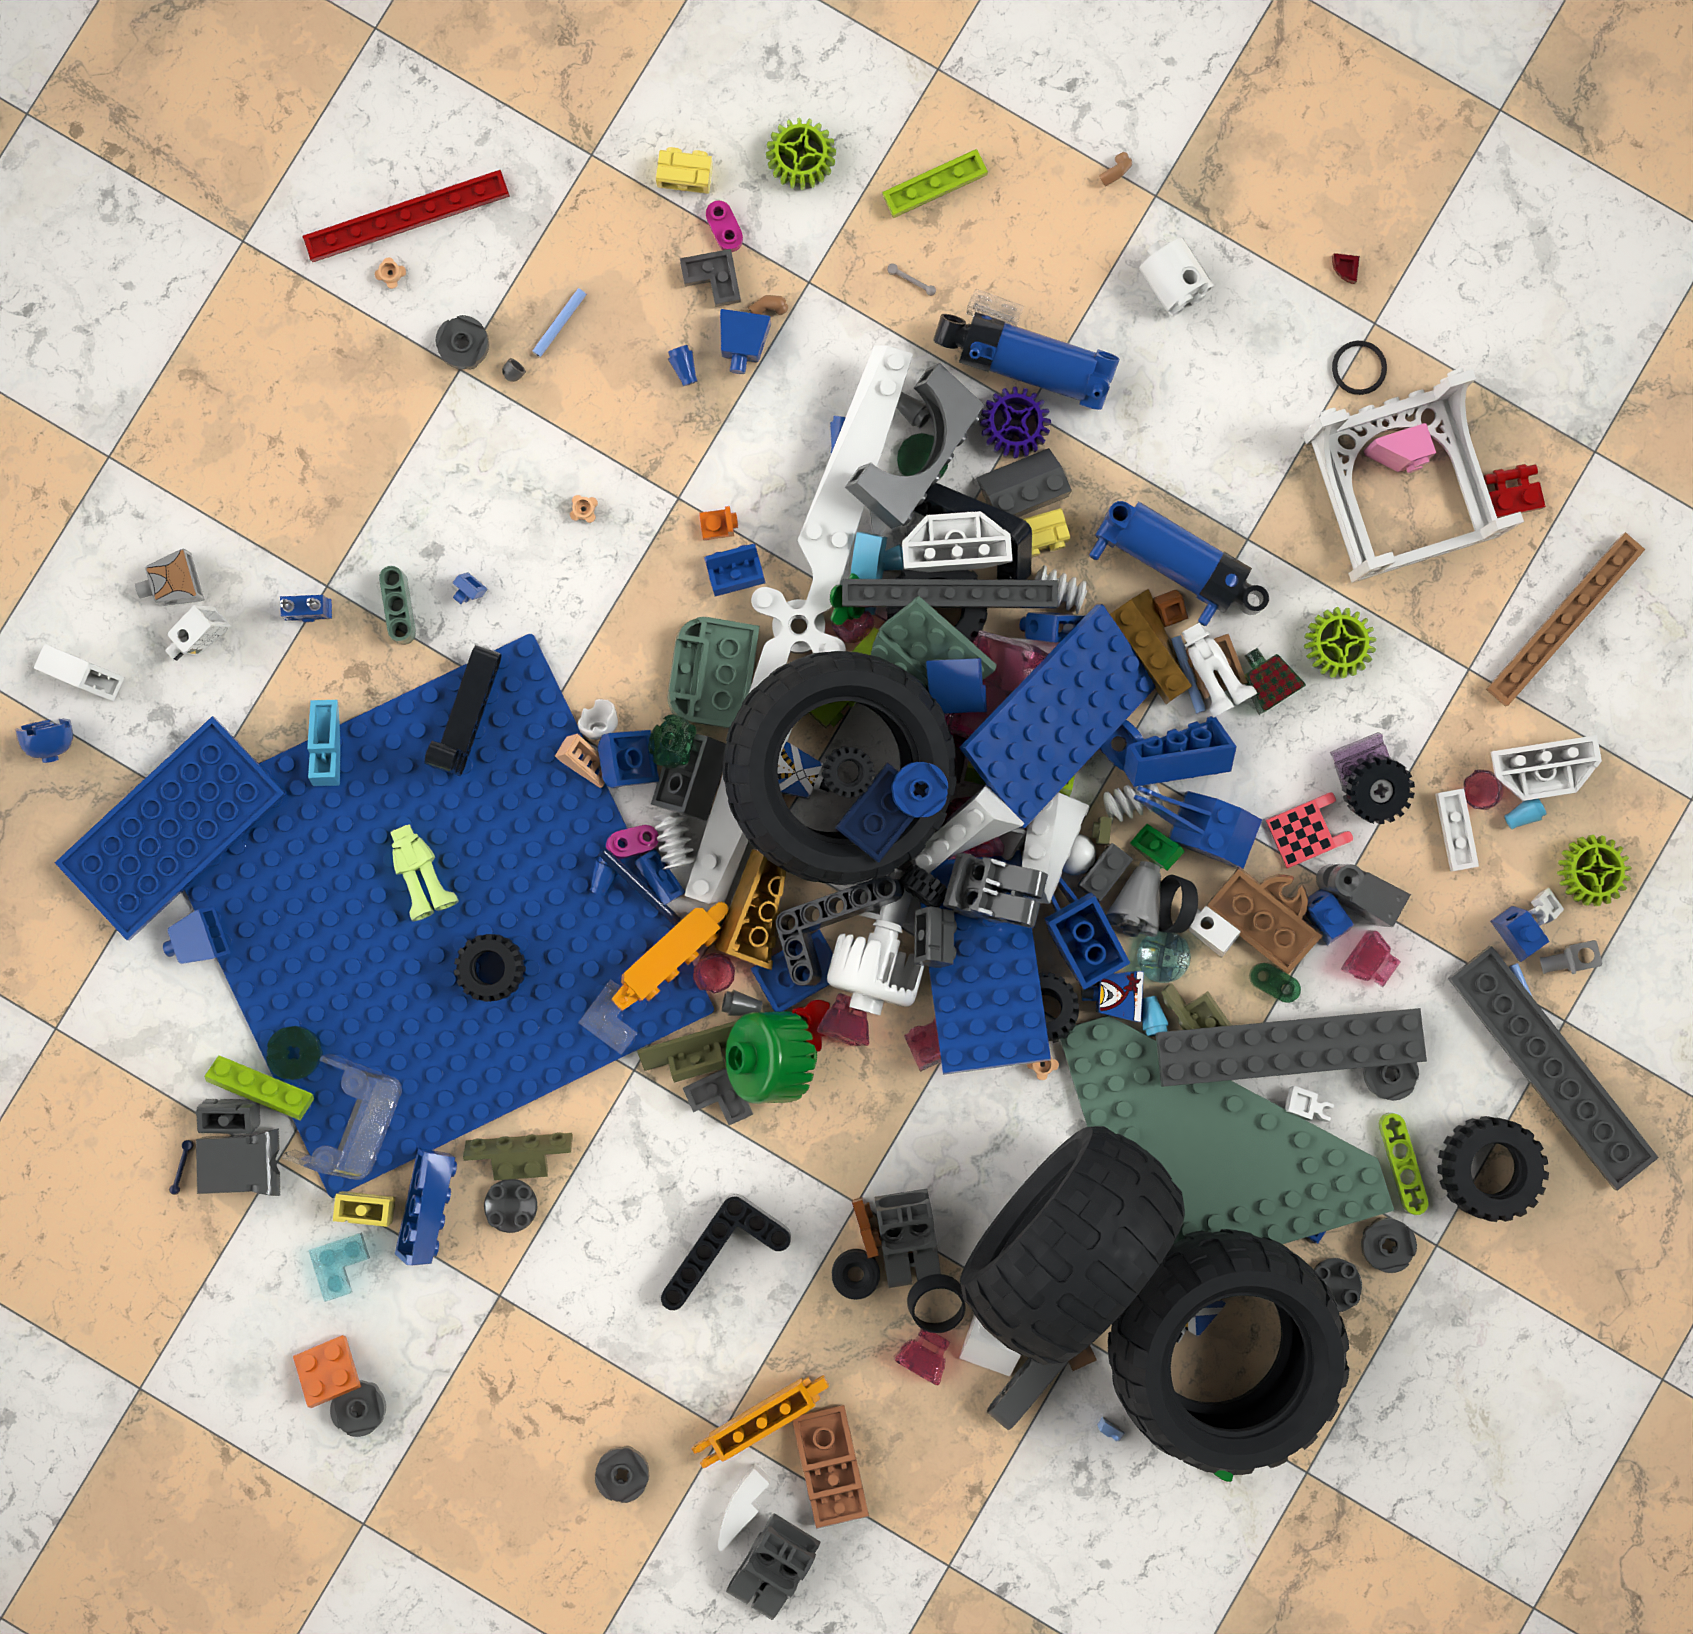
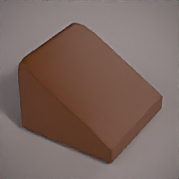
M1172 590L1153 598L1164 628L1188 619L1183 596L1178 590Z

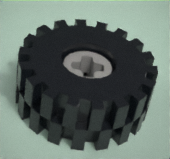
M1373 754L1366 755L1367 760L1359 758L1356 760L1359 764L1357 767L1351 765L1348 768L1352 771L1350 776L1344 775L1343 780L1347 782V785H1342V791L1346 793L1343 799L1349 804L1347 807L1367 822L1374 824L1375 821L1378 824H1385L1384 820H1387L1391 823L1395 821L1394 815L1402 817L1405 814L1402 809L1404 807L1409 809L1411 803L1407 801L1408 798L1414 799L1415 795L1410 790V788L1415 787L1414 781L1409 779L1412 775L1403 764L1389 756L1386 757L1383 754H1377V757ZM1378 784L1384 787L1381 791L1382 795L1374 793L1378 789Z

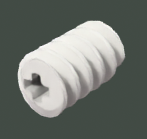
M1043 565L1037 572L1034 580H1058V607L1065 601L1066 610L1069 611L1075 605L1076 614H1078L1087 593L1086 581H1082L1076 586V577H1072L1069 582H1066V573L1057 578L1056 569L1047 574V566Z
M1156 784L1141 786L1160 794ZM1125 785L1123 793L1119 788L1114 789L1113 796L1109 792H1104L1103 795L1104 806L1108 817L1112 818V824L1114 816L1122 822L1123 813H1126L1130 819L1133 818V810L1135 809L1140 815H1143L1144 805L1134 800L1135 795L1147 798L1162 806L1163 802L1137 791L1138 786H1133L1132 789L1129 785Z
M679 812L653 817L654 820L662 822L655 827V830L664 832L657 837L658 841L666 843L659 847L660 852L667 853V855L661 858V862L669 863L663 870L687 866L694 862L695 858L687 857L686 855L693 851L692 847L685 846V843L689 842L691 837L683 836V833L688 831L689 827L681 825L683 821L688 819L687 816L679 815Z

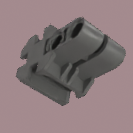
M959 853L955 859L943 906L952 909L954 913L969 918L978 919L979 917L993 923H1009L1034 928L1040 903L1023 898V896L1042 899L1048 874L1031 868L1006 864L992 858L983 857V859H979L971 854Z
M928 1189L874 1197L888 1287L912 1285L910 1267H915L917 1281L929 1275L941 1274Z
M772 1514L763 1532L759 1533L748 1555L730 1581L726 1592L746 1605L754 1594L758 1592L751 1608L773 1620L786 1600L793 1596L799 1581H803L815 1560V1552L821 1542L777 1514Z

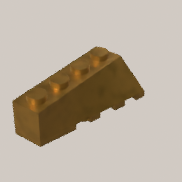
M1149 589L1110 613V616L1124 634L1156 686L1155 690L1165 704H1168L1192 687L1179 667Z
M752 849L730 905L729 913L725 918L714 948L772 970L773 961L771 956L772 949L775 948L776 919L780 914V910H778L780 897L783 896L786 871L770 862L758 850Z

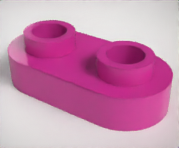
M720 200L710 203L706 209V219L719 247L722 250L731 249V252L737 251L742 246L743 234L730 206ZM722 210L724 213L722 216L717 217L714 215V212ZM728 233L734 234V238L731 240H727L725 238V235Z
M640 825L617 831L607 839L606 848L618 859L647 853L657 846L659 834L650 825ZM643 834H648V835H649V837H650V841H649V842H647V841H645V840L643 839V837H642ZM618 840L625 842V848L618 846Z

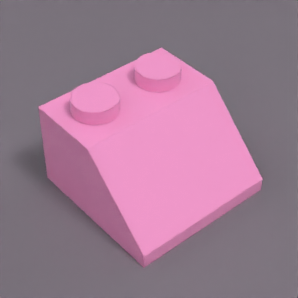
M1426 423L1377 438L1363 450L1365 456L1397 472L1407 470V473L1422 469L1423 465L1430 462L1429 458L1436 453Z

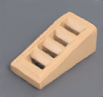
M578 734L566 737L555 757L599 788L603 787L605 782L602 777V771L600 770L598 775L595 774L598 766H601L599 753ZM583 754L584 756L582 757V759H578L580 755ZM592 760L591 766L587 767L589 761Z

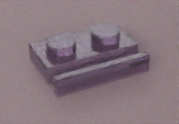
M1380 732L1330 752L1341 786L1347 785V782L1343 780L1344 775L1350 776L1352 771L1348 768L1351 765L1357 767L1359 764L1356 760L1359 758L1367 760L1366 755L1370 754L1376 757L1377 754L1389 756L1383 741V735Z

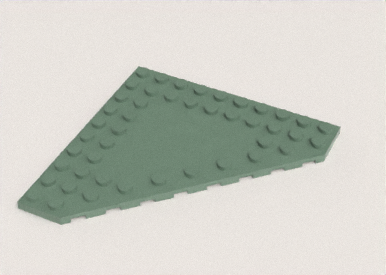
M1107 1015L1077 1024L1073 1031L1070 1030L1066 1038H1060L1087 1127L1105 1126L1115 1134H1121L1136 1142L1161 1162L1172 1177L1171 1180L1182 1191L1185 1216L1174 1243L1183 1240L1185 1234L1195 1231L1220 1232L1221 1229H1232L1249 1232L1254 1236L1270 1238L1285 1244L1394 1211L1378 1158L1301 1117L1286 1112V1109L1231 1080L1161 1087L1156 1040Z

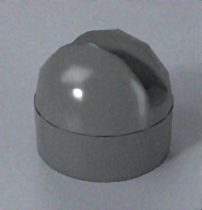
M510 358L502 368L505 379L511 382L518 381L526 373L524 367L513 358Z

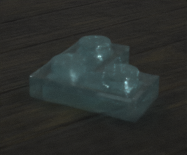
M362 1232L308 1250L324 1302L352 1293L345 1267L370 1258Z

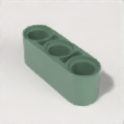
M387 566L379 574L387 631L394 641L406 645L411 643L416 636L408 579L398 567ZM399 574L398 583L393 586L388 585L389 576ZM402 599L404 602L400 611H393V602ZM401 625H407V634L404 637H397V628Z

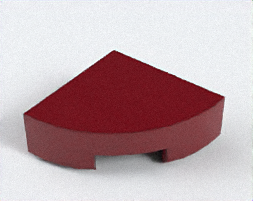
M1334 253L1332 255V265L1337 275L1348 283L1355 284L1357 282L1360 256Z

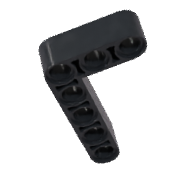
M939 483L929 486L925 492L927 494L926 499L914 509L916 513L926 516L981 511L1011 535L1012 562L997 565V580H1027L1031 575L1032 528L1025 520Z
M474 646L441 743L431 741L425 755L424 763L426 765L457 776L462 775L501 662V653L481 646Z
M889 876L872 879L781 912L777 916L776 927L792 981L797 985L808 987L815 986L821 981L822 970L811 931L900 900L904 894V885L899 879ZM889 882H891L893 885V890L891 894L887 896L885 894L884 889L885 886ZM864 891H867L868 900L862 904L860 896ZM839 900H842L844 903L843 910L838 913L836 910V904ZM818 908L819 918L813 921L812 913ZM794 917L795 926L790 930L788 922L790 918ZM799 942H801L803 949L802 952L799 955H797L795 948L796 945ZM805 968H809L810 976L805 981L803 979V971Z
M740 1194L729 1195L664 1288L661 1295L662 1305L666 1309L673 1311L683 1306L737 1226L774 1251H783L789 1247L791 1242L789 1228ZM732 1200L739 1201L742 1204V1211L738 1214L731 1213L728 1210V1203ZM753 1216H760L764 1219L765 1224L760 1229H754L749 1223L750 1219ZM716 1223H723L727 1228V1233L723 1236H717L713 1233L712 1226ZM774 1232H784L787 1240L783 1244L774 1243L771 1238ZM701 1245L709 1246L712 1255L708 1258H702L698 1255L697 1248ZM685 1268L694 1269L696 1278L691 1281L684 1279L682 1270ZM670 1290L678 1291L681 1295V1300L677 1303L670 1302L667 1299V1292Z

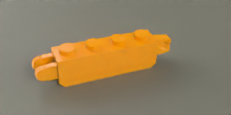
M721 901L718 904L716 903L715 906L713 905L707 912L703 908H694L622 974L621 983L623 985L612 997V1002L623 1011L636 1001L640 1002L644 998L650 1001L660 991L657 988L664 980L667 983L673 980L680 973L677 968L683 962L689 965L699 956V953L696 951L703 944L708 947L719 937L716 934L721 928L718 923L729 913V906Z
M824 1375L812 1382L809 1377L805 1379L800 1378L711 1431L707 1438L698 1442L691 1449L694 1454L702 1452L710 1445L715 1449V1453L705 1457L700 1462L702 1468H706L718 1460L726 1461L815 1407L816 1402L821 1399L819 1393L827 1389L829 1383Z

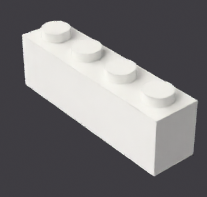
M985 785L944 820L939 831H935L925 844V849L911 862L926 870L927 873H930L947 859L1023 826L1024 823Z
M1057 793L1028 824L1022 867L1045 872L1048 874L1042 899L1025 896L1023 898L1050 904L1062 875L1063 866L1070 856L1073 842L1076 836H1078L1083 818L1087 815L1090 808L1089 805L1064 794Z

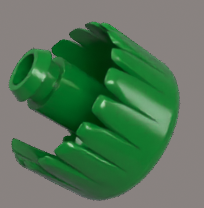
M789 1011L751 1012L743 1015L733 1025L726 1045V1069L734 1091L746 1102L754 1104L787 1103L801 1099L802 1094L808 1091L810 1085L805 1083L811 1082L814 1074L805 1072L815 1069L817 1051L814 1044L806 1041L812 1040L813 1036L809 1031L801 1030L808 1029L809 1026L806 1021L800 1020L802 1018L798 1014Z

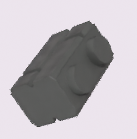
M1108 844L1077 886L1086 894L1092 892L1098 902H1100L1132 862L1133 858L1115 844Z
M925 907L915 911L914 964L934 968L953 965V960L956 957L954 933L957 929L954 911L936 907Z
M205 1099L196 1110L198 1133L252 1134L260 1125V1104L249 1099H220L219 1101L218 1099Z

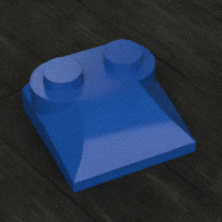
M651 730L616 732L602 735L598 743V753L602 777L607 786L619 788L622 786L659 782Z

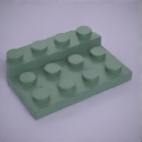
M920 596L880 627L871 651V655L883 658L915 676L928 692L926 661L981 658L982 680L993 673L997 666Z
M697 617L687 622L679 630L675 640L667 695L671 713L687 723L692 722L730 728L751 688L760 626L711 617Z

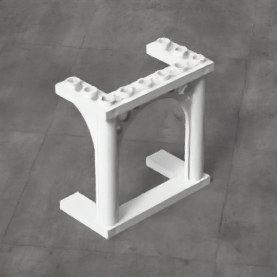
M1463 368L1453 370L1447 373L1448 377L1441 379L1440 384L1434 386L1432 391L1425 393L1424 389L1410 393L1408 395L1409 398L1399 400V397H1395L1383 402L1384 406L1377 408L1374 405H1369L1359 409V413L1350 416L1349 412L1346 413L1345 409L1336 411V408L1327 409L1320 413V417L1314 419L1315 422L1310 424L1309 429L1303 434L1306 445L1312 443L1353 570L1349 572L1351 583L1501 537L1524 522L1521 512L1497 519L1471 441L1466 418L1465 399L1467 387L1476 380L1473 369L1465 372ZM1425 409H1432L1435 418L1432 424L1427 426L1430 436L1445 449L1451 459L1475 531L1394 556L1393 552H1389L1375 557L1353 491L1352 470L1355 459L1364 444L1375 435L1390 429L1411 428L1422 424V412ZM1416 411L1414 421L1409 422L1405 419L1406 414L1409 417ZM1382 421H1387L1388 427H1384ZM1440 422H1442L1443 425L1440 426V428L1443 430L1444 433H1437L1435 430V428L1440 424ZM1365 429L1366 435L1359 437L1356 432H1361ZM1341 435L1349 436L1354 440L1355 448H1343L1338 442V437ZM1338 454L1348 456V462L1343 464L1342 457L1339 458Z

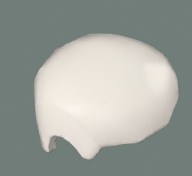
M604 699L596 700L594 707L591 709L584 708L581 718L578 720L580 732L592 740H599L602 735L613 733L618 726V717L614 704Z
M1080 833L1076 836L1071 847L1070 856L1063 866V872L1070 875H1081L1088 872L1094 865L1097 853L1095 844L1089 837Z

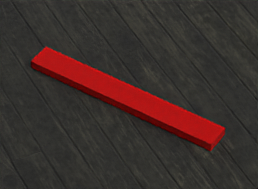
M500 169L303 235V239L310 260L313 263L510 197Z

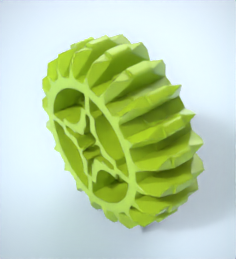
M799 117L797 118V124L794 125L788 119L787 128L779 124V133H771L773 141L767 142L769 151L766 152V159L770 160L768 168L774 169V178L781 176L780 182L782 185L786 184L789 180L790 188L792 189L795 188L796 183H800L802 190L805 189V183H809L814 188L815 179L823 183V174H831L829 166L835 165L833 157L836 155V149L832 147L834 139L828 138L829 131L827 129L821 131L822 125L820 122L813 127L812 119L810 118L806 124H802V119ZM800 137L796 142H787L792 138ZM809 138L820 146L822 153L809 146ZM804 145L805 154L803 153V157H800L798 162L797 153L799 154V151H802ZM780 154L786 155L787 159L792 160L793 169L783 163ZM814 165L813 168L802 171L805 166Z
M1336 607L1333 609V614L1328 609L1323 612L1324 618L1317 615L1314 618L1317 624L1310 623L1308 625V628L1313 633H1306L1304 638L1311 640V642L1304 644L1305 649H1312V652L1306 655L1307 659L1315 657L1317 661L1312 664V667L1315 668L1321 664V674H1325L1330 669V678H1335L1339 672L1341 679L1347 677V671L1351 676H1355L1357 669L1363 671L1366 668L1364 662L1369 663L1372 661V657L1367 653H1374L1376 651V648L1369 644L1374 643L1377 638L1369 637L1368 635L1374 631V628H1365L1364 625L1368 622V619L1364 618L1359 621L1360 612L1357 611L1350 616V608H1345L1343 613H1341L1340 608ZM1334 623L1331 638L1321 640L1324 628L1328 624ZM1343 624L1350 626L1357 636L1348 634ZM1339 637L1341 638V640H1344L1345 643L1349 642L1348 644L1341 647V649L1339 648V646L1336 645V643H1332L1339 639ZM1359 645L1357 656L1352 662L1347 663L1346 657L1349 656V648ZM1323 650L1331 651L1334 654L1335 660H1338V663L1330 660Z
M1588 835L1587 840L1584 837L1577 838V844L1575 842L1569 843L1570 851L1563 850L1562 852L1566 860L1558 861L1560 866H1564V870L1557 872L1558 875H1564L1565 877L1559 884L1561 886H1569L1565 893L1567 895L1575 893L1573 900L1575 902L1582 900L1585 906L1591 903L1594 906H1601L1602 902L1610 904L1611 897L1614 899L1620 898L1618 890L1626 891L1627 889L1626 885L1622 882L1630 881L1631 879L1630 876L1625 875V871L1632 869L1631 866L1624 865V861L1629 859L1628 855L1620 856L1624 848L1622 846L1614 848L1615 840L1611 839L1606 842V837L1603 835L1597 839L1595 835ZM1587 851L1584 864L1576 868L1580 856ZM1598 851L1602 852L1607 856L1611 865H1607L1603 862L1601 854H1599ZM1591 867L1604 869V871L1597 874L1584 872V870H1589ZM1612 873L1609 884L1602 890L1601 886L1604 885V878ZM1577 876H1581L1586 880L1590 891L1582 886Z

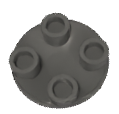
M518 1179L502 1180L494 1184L489 1189L484 1201V1211L488 1223L497 1230L506 1233H515L525 1229L532 1223L537 1213V1198L534 1191L528 1184Z
M1330 1258L1316 1265L1314 1270L1331 1290L1339 1312L1346 1311L1359 1303L1362 1292V1280L1352 1263L1340 1258Z

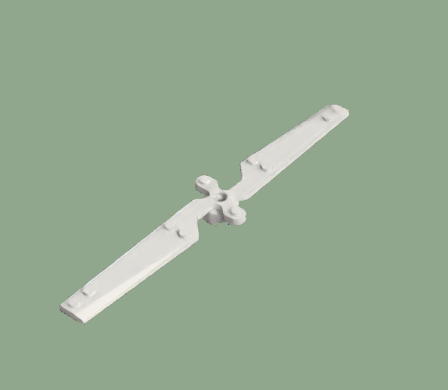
M891 346L873 347L798 538V543L813 572V581L807 600L796 599L786 602L780 591L769 587L758 588L752 595L751 602L753 608L758 613L773 617L772 629L775 637L767 641L763 647L749 693L767 678L770 673L786 664L790 652L801 654L811 650L813 653L846 651L845 644L840 638L825 634V620L822 614L832 608L830 592L835 585L841 582L865 507L845 486L858 467L870 462L876 467L878 466L913 357L912 353ZM796 619H802L807 624L806 630L801 634H796L791 630V624ZM792 729L790 730L789 734L787 735V737H786V739H785V741H784V743H783V745H782V748H781V751H780V755H781V752H782V750H783V748H784L785 743L788 741V738H789V736H790V733H791ZM723 776L684 895L708 904L725 902L749 841L730 810Z

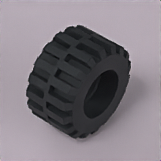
M496 934L478 935L474 939L468 940L465 943L466 945L460 948L458 951L459 957L455 958L454 964H457L454 974L455 976L457 975V983L463 987V992L471 995L473 999L490 1002L511 996V993L516 992L519 984L523 982V972H526V966L523 963L525 958L520 953L518 945H515L509 938ZM486 952L499 954L505 964L503 977L493 984L482 982L476 973V962Z
M1039 973L1041 994L1052 996L1061 1004L1060 1015L1055 1020L1046 1022L1048 1042L1056 1043L1059 1042L1060 1038H1066L1070 1030L1073 1031L1079 1014L1078 997L1073 991V986L1070 983L1067 984L1063 977L1057 978L1053 973H1049V976Z

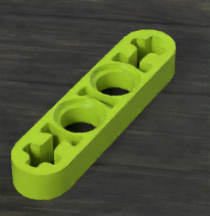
M1386 1113L1379 1120V1130L1401 1204L1408 1213L1421 1215L1427 1210L1429 1204L1406 1123L1400 1115ZM1390 1118L1393 1121H1398V1125L1394 1129L1396 1135H1402L1403 1138H1395L1389 1141V1137H1394L1393 1131L1386 1128ZM1398 1143H1403L1406 1147L1407 1152L1402 1158H1396L1393 1154V1147ZM1405 1169H1410L1414 1173V1179L1409 1184H1404L1400 1178L1402 1171ZM1418 1186V1190H1413L1415 1198L1421 1199V1202L1417 1204L1418 1208L1415 1209V1207L1409 1206V1202L1412 1201L1411 1193L1408 1191L1404 1192V1189H1413Z

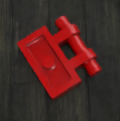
M1521 464L1517 465L1515 469L1505 471L1498 469L1494 470L1491 474L1483 476L1486 485H1495L1496 491L1489 492L1497 518L1518 512L1526 513L1540 510L1546 507L1540 482L1529 483L1528 479L1529 476L1538 474L1536 464L1529 466ZM1517 479L1518 486L1506 487V481Z

